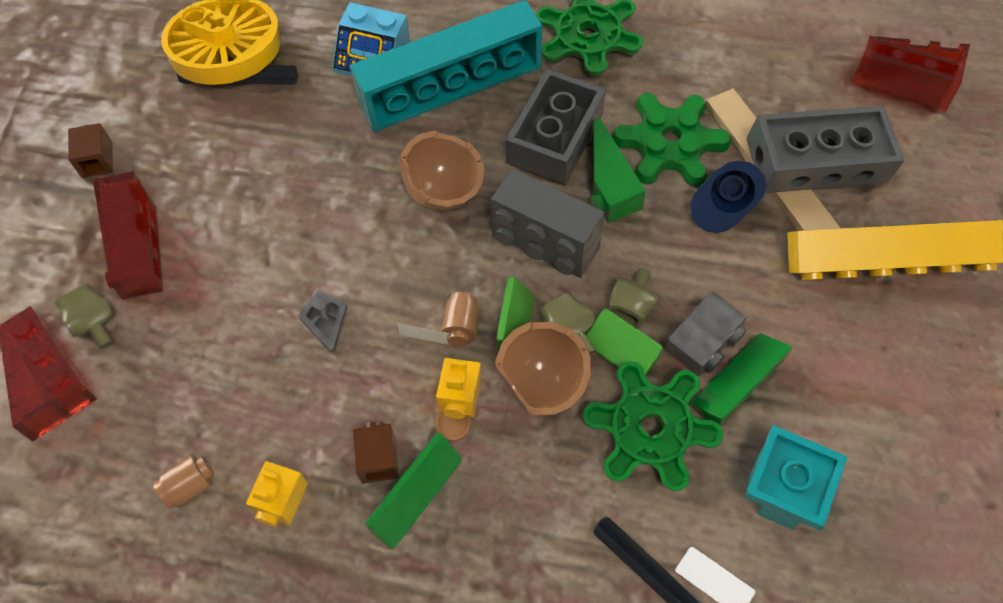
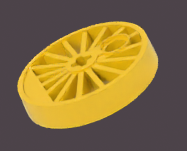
M202 0L181 10L167 23L162 33L161 43L165 55L178 75L195 83L218 85L237 82L263 70L279 52L281 38L278 20L274 11L262 1ZM229 55L234 59L233 61L229 62Z

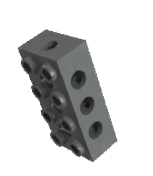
M885 106L762 114L757 116L746 138L753 163L761 170L765 177V193L888 183L905 161Z

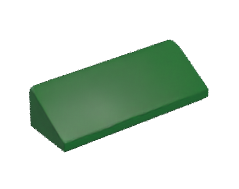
M759 333L690 403V406L706 420L715 421L721 426L788 357L792 348L786 343Z
M438 432V434L434 435L366 521L371 534L389 548L393 549L398 545L461 463L460 455L441 433Z

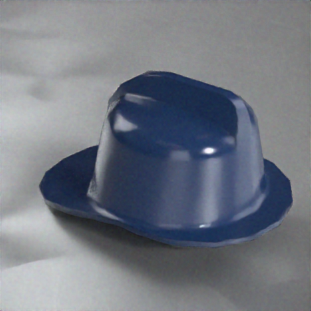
M741 160L728 162L717 169L699 187L692 198L690 208L692 218L696 224L705 231L713 233L728 231L737 225L764 197L766 183L763 173L751 162Z

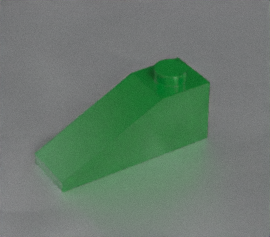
M597 118L593 121L592 195L590 198L593 207L604 211V219L608 224L642 210L646 190L601 119Z

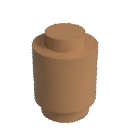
M453 293L445 304L441 332L450 333L447 337V342L452 346L464 347L476 340L480 306L477 304V298L470 293Z
M191 454L159 474L160 479L153 483V487L162 503L170 509L176 504L178 506L185 504L211 487L212 482L210 478L215 474L203 456L197 459Z

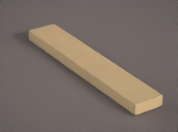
M734 88L707 99L706 109L721 129L728 132L732 144L744 160L754 164L746 140L756 120L754 114ZM811 189L769 193L797 231L841 229Z

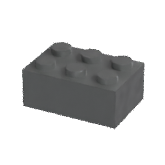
M546 68L506 138V162L566 185L592 136L594 119L601 118L603 115L606 89Z
M511 169L491 198L493 235L505 245H514L524 250L530 257L536 260L542 259L549 262L564 274H573L579 278L583 276L600 249L604 211L515 169Z

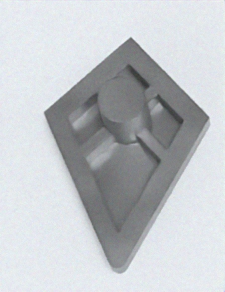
M317 289L298 317L328 351L334 353L348 306L347 303Z

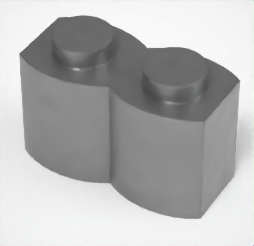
M712 291L668 339L665 350L698 376L706 369L712 372L725 356L721 351L728 344L734 347L747 330L743 328L747 316Z

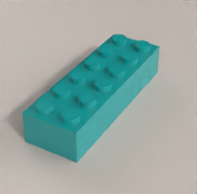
M523 0L351 64L350 69L359 106L372 132L375 133L542 68V24L528 2Z

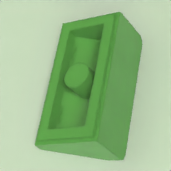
M509 276V279L507 278L496 338L497 352H499L502 342L514 329L531 321L534 295L520 281Z
M606 308L600 313L587 333V337L596 349L595 353L616 368H619L625 362H636L641 365L645 376H647L661 358L663 347Z

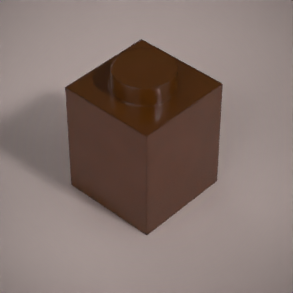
M101 123L68 128V160L81 178L113 172L112 141Z
M369 422L364 424L363 428L353 429L356 473L361 483L399 479L396 439L391 424Z

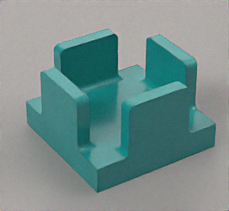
M772 425L748 478L744 498L760 504L757 511L759 516L788 529L794 530L802 523L820 531L827 520L848 456Z

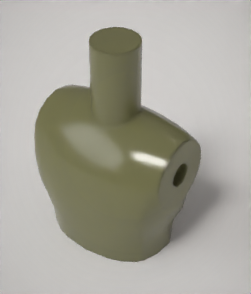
M645 268L638 269L633 281L619 277L609 297L608 310L636 329L641 327L644 320L649 317L659 297L655 292L646 287L651 273Z
M90 285L80 286L64 294L56 301L60 310V317L72 337L89 332L100 349L112 344L113 341L102 324L108 321L114 314L106 300L95 292Z
M571 292L551 300L540 309L544 322H554L569 327L583 340L589 355L596 351L585 334L594 324L595 317L587 306L573 297Z

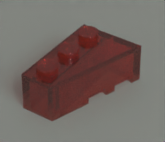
M869 36L857 65L852 85L859 86L865 90L883 93L896 99H903L923 105L929 109L947 111L962 83L970 44L960 43L958 48L940 47L941 43L939 41H930L928 46L912 45L910 44V39Z
M134 171L92 179L107 263L105 279L110 289L114 288L122 300L162 292L163 280L157 207Z
M31 306L0 325V345L13 428L34 442L97 400L49 324Z

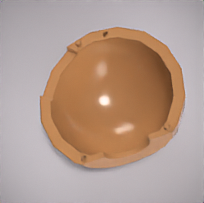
M437 130L424 132L408 141L401 152L400 169L404 183L413 199L422 207L438 211L459 209L476 196L484 182V165L480 154L469 141L466 143L453 135L437 133Z
M531 321L514 329L502 342L495 359V365L528 412L535 416L555 415L572 407L585 393L591 377L590 355L583 340L569 327L554 322Z

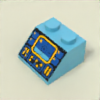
M349 2L338 24L332 67L333 72L352 76L351 64L389 51L392 48L408 44L410 42L407 15Z

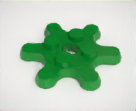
M573 0L572 6L566 10H558L549 6L541 7L536 12V16L542 27L556 33L555 38L543 44L542 55L549 63H556L568 56L581 58L590 76H601L607 68L605 56L608 53L622 52L627 55H635L643 46V39L640 35L626 31L621 25L632 17L635 12V4L631 0H617L611 5L604 6L596 3L595 0ZM592 29L595 33L587 34V37H585L582 31Z
M643 93L637 99L635 105L637 112L642 117V122L631 126L620 125L611 135L618 148H633L641 154L642 161L636 167L634 173L642 184H652L657 180L661 172L675 170L683 176L684 181L688 185L701 186L707 180L708 173L705 166L701 163L700 157L706 152H725L731 144L727 131L723 129H709L699 122L700 117L706 110L705 101L699 95L689 96L683 105L678 108H668L661 105L654 94ZM672 131V134L678 136L679 140L671 142L663 136Z
M632 361L625 362L618 368L617 372L618 381L623 389L621 399L611 405L592 402L583 411V420L589 428L606 430L615 439V450L606 458L604 472L609 479L620 482L626 480L635 467L647 464L653 466L658 471L664 487L670 491H681L686 488L690 479L689 471L683 462L685 450L695 445L705 448L718 446L723 439V430L717 422L698 419L690 411L689 401L700 388V381L695 373L688 370L679 371L669 384L655 386L647 380L641 365ZM647 418H655L661 423L662 431L659 434L649 436L642 428V421Z

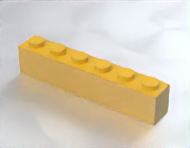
M1003 220L804 230L787 233L789 274L801 273V280L823 279L822 272L835 271L836 278L858 277L857 270H870V276L892 275V268H904L905 275L927 274V267L939 266V273L962 272V265L974 264V271L997 270V263H1003Z

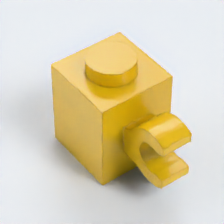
M444 358L436 395L438 412L441 411L445 416L453 419H462L465 415L475 417L482 381L480 362Z
M265 461L246 505L255 513L254 519L260 523L271 527H276L277 522L290 526L308 483L300 472Z

